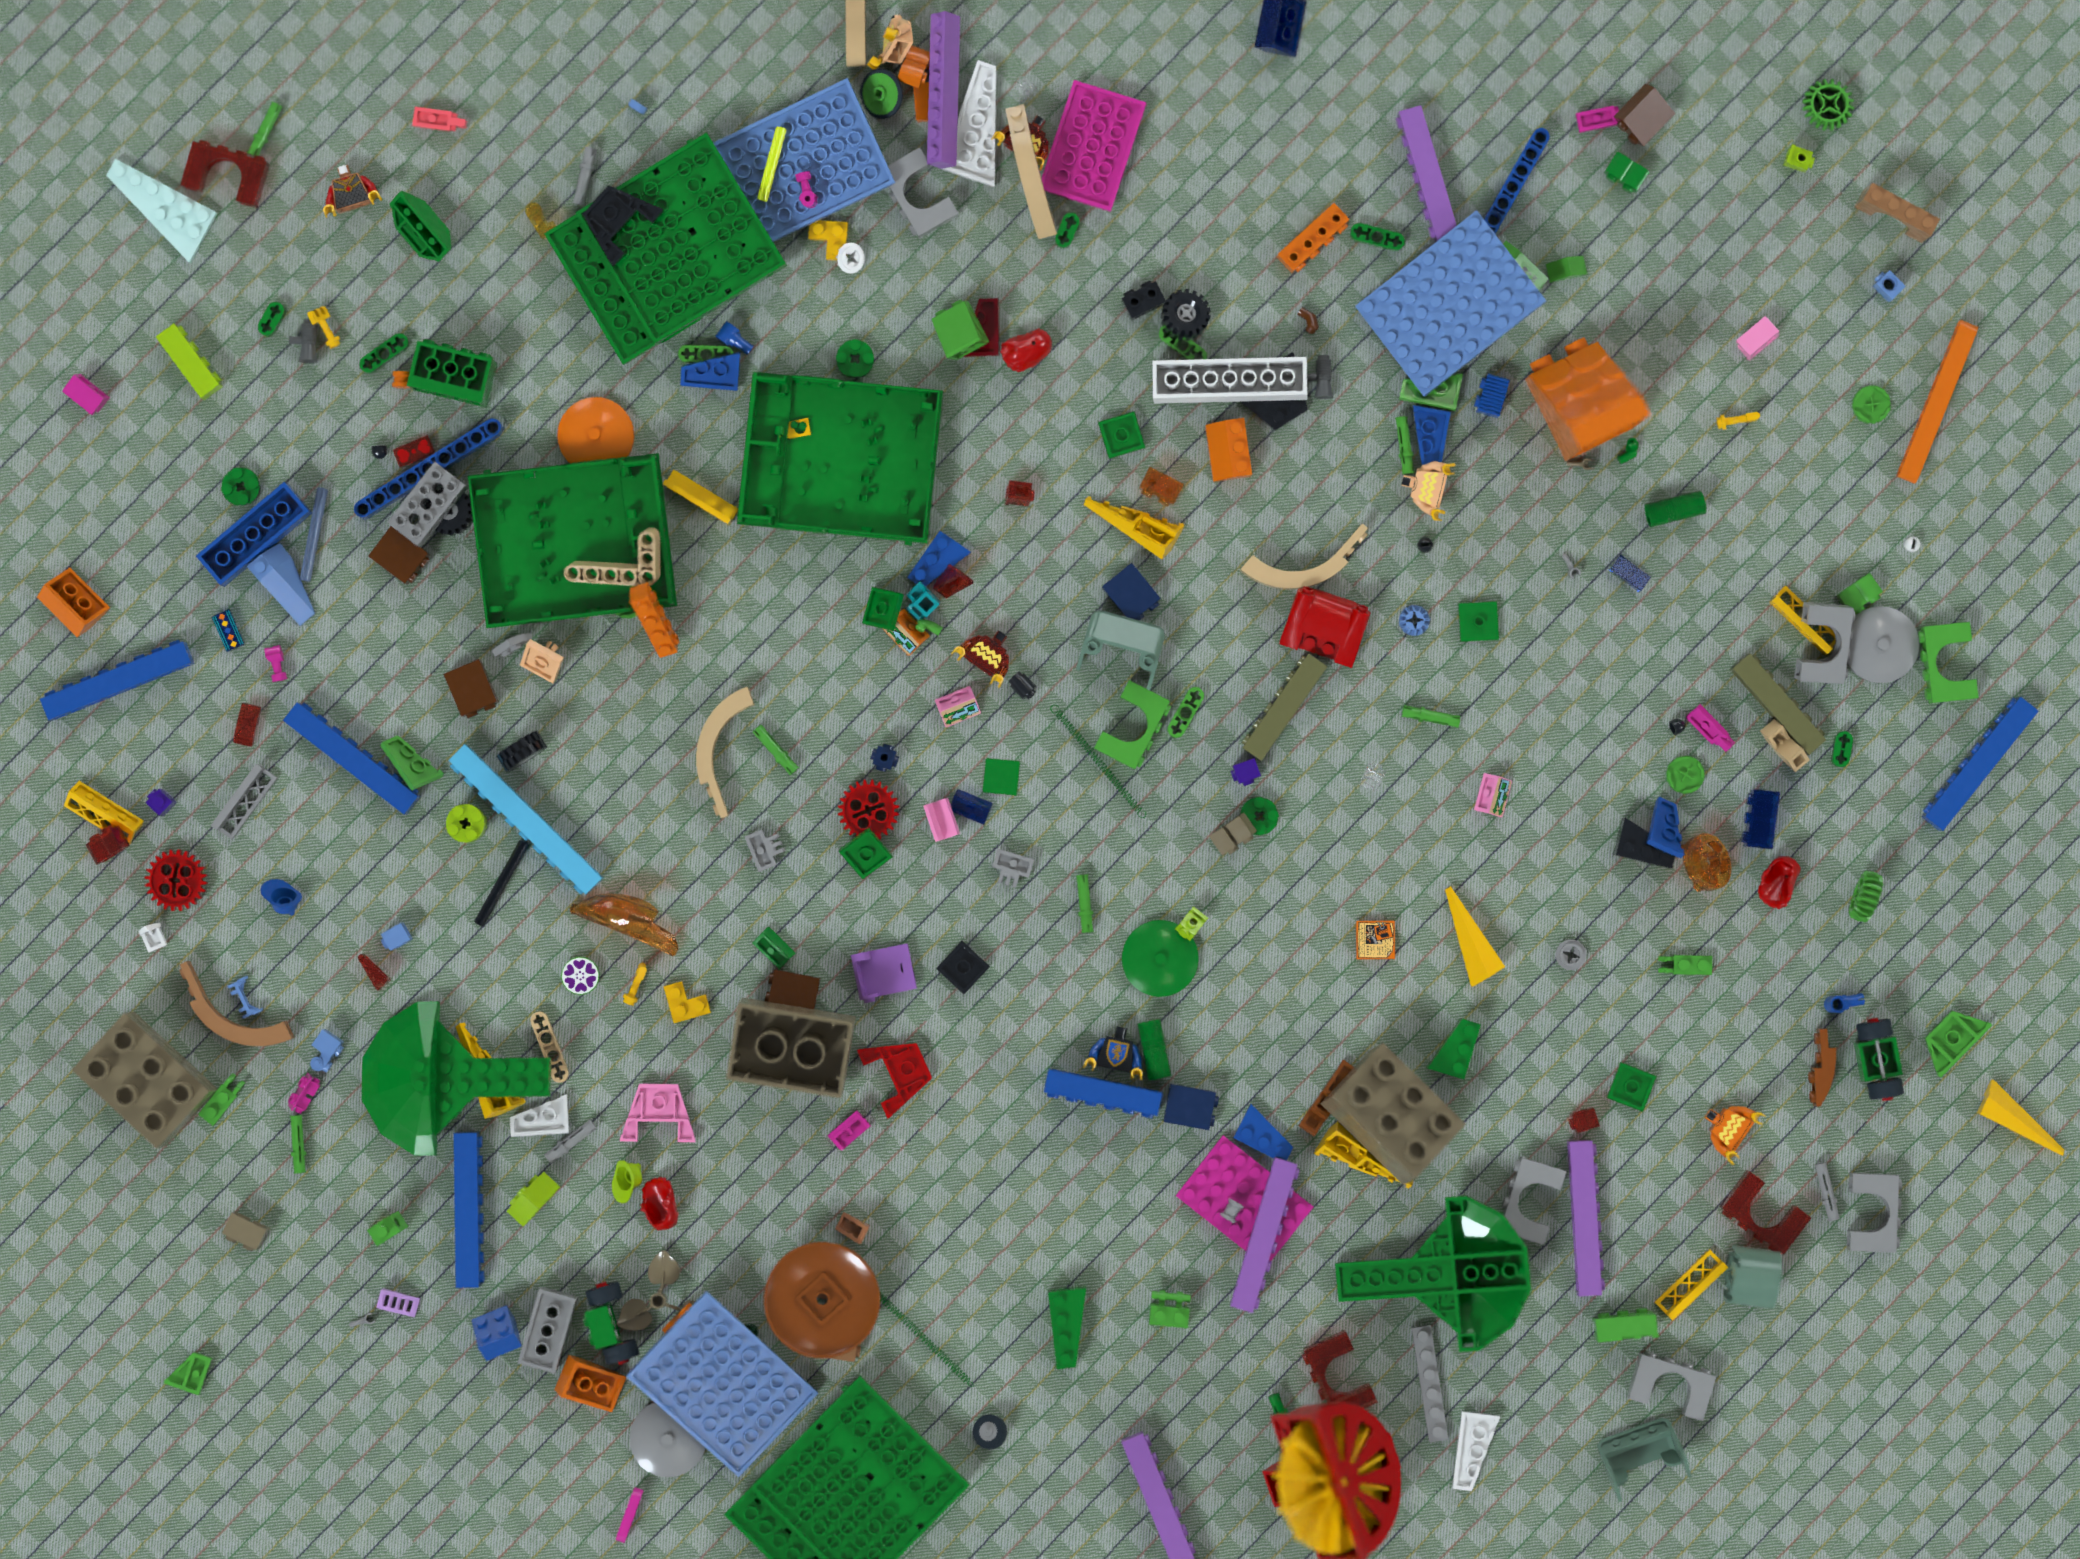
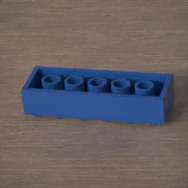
M283 482L198 553L196 557L219 585L225 587L246 570L253 560L277 544L308 518L312 512L290 485Z
M1048 1068L1044 1087L1047 1097L1058 1099L1059 1096H1064L1066 1101L1075 1103L1078 1100H1083L1085 1105L1096 1107V1104H1102L1104 1109L1113 1111L1117 1107L1121 1108L1123 1113L1133 1115L1135 1111L1141 1112L1142 1117L1152 1119L1153 1115L1158 1116L1162 1097L1161 1091Z

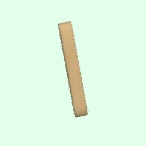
M541 1011L535 1012L531 1016L530 1021L544 1058L548 1057L550 1051H556L559 1057L557 1061H551V1065L561 1061L562 1065H559V1069L565 1071L563 1079H560V1077L555 1076L558 1072L557 1068L554 1067L552 1069L551 1067V1077L555 1082H564L569 1077V1070L550 1020L546 1013ZM537 1015L544 1017L545 1020L542 1021L543 1027L548 1025L549 1029L538 1033L537 1029H541L539 1023H535ZM545 1032L552 1036V1040L548 1044L543 1043L541 1040V1036Z

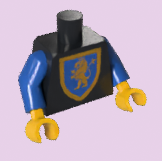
M1116 1026L1114 1037L1106 1035L1105 1038H1100L1091 1047L1088 1058L1083 1065L1085 1069L1086 1065L1090 1064L1092 1066L1091 1071H1094L1097 1065L1131 1073V1080H1133L1134 1075H1139L1141 1081L1143 1074L1141 1070L1142 1058L1138 1047L1133 1044V1041L1126 1040L1128 1028Z

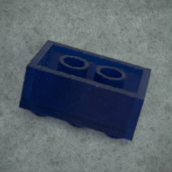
M1263 0L1254 47L1267 53L1296 57L1307 1Z
M1753 789L1751 793L1747 794L1746 804H1749L1748 812H1745L1744 815L1746 830L1742 832L1741 842L1744 843L1743 847L1764 850L1773 849L1780 792Z

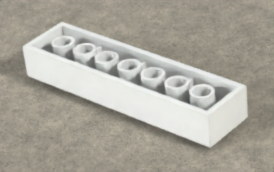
M1307 357L1153 361L1154 404L1307 400Z

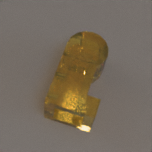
M531 202L526 206L525 213L539 236L544 240L546 238L544 233L556 226L553 221L547 222L543 216L544 211L538 203Z

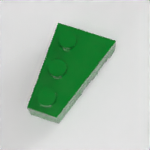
M1460 1018L1425 1068L1464 1080L1481 1024Z

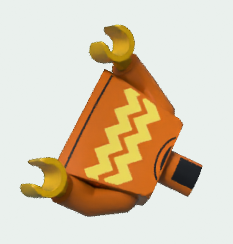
M1744 1106L1723 1108L1720 1113L1710 1108L1704 1118L1713 1123L1709 1131L1711 1132L1710 1138L1714 1148L1727 1158L1731 1165H1734L1731 1158L1736 1156L1740 1159L1735 1152L1754 1122L1759 1125L1763 1124L1758 1121V1117H1766L1765 1114L1755 1112Z

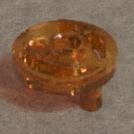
M1702 833L1690 838L1686 844L1681 845L1685 854L1683 856L1685 869L1697 892L1703 890L1714 891L1728 883L1731 877V860L1727 849L1717 837L1709 833Z

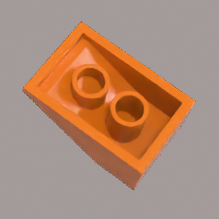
M569 1354L554 1390L562 1398L612 1412L626 1376Z

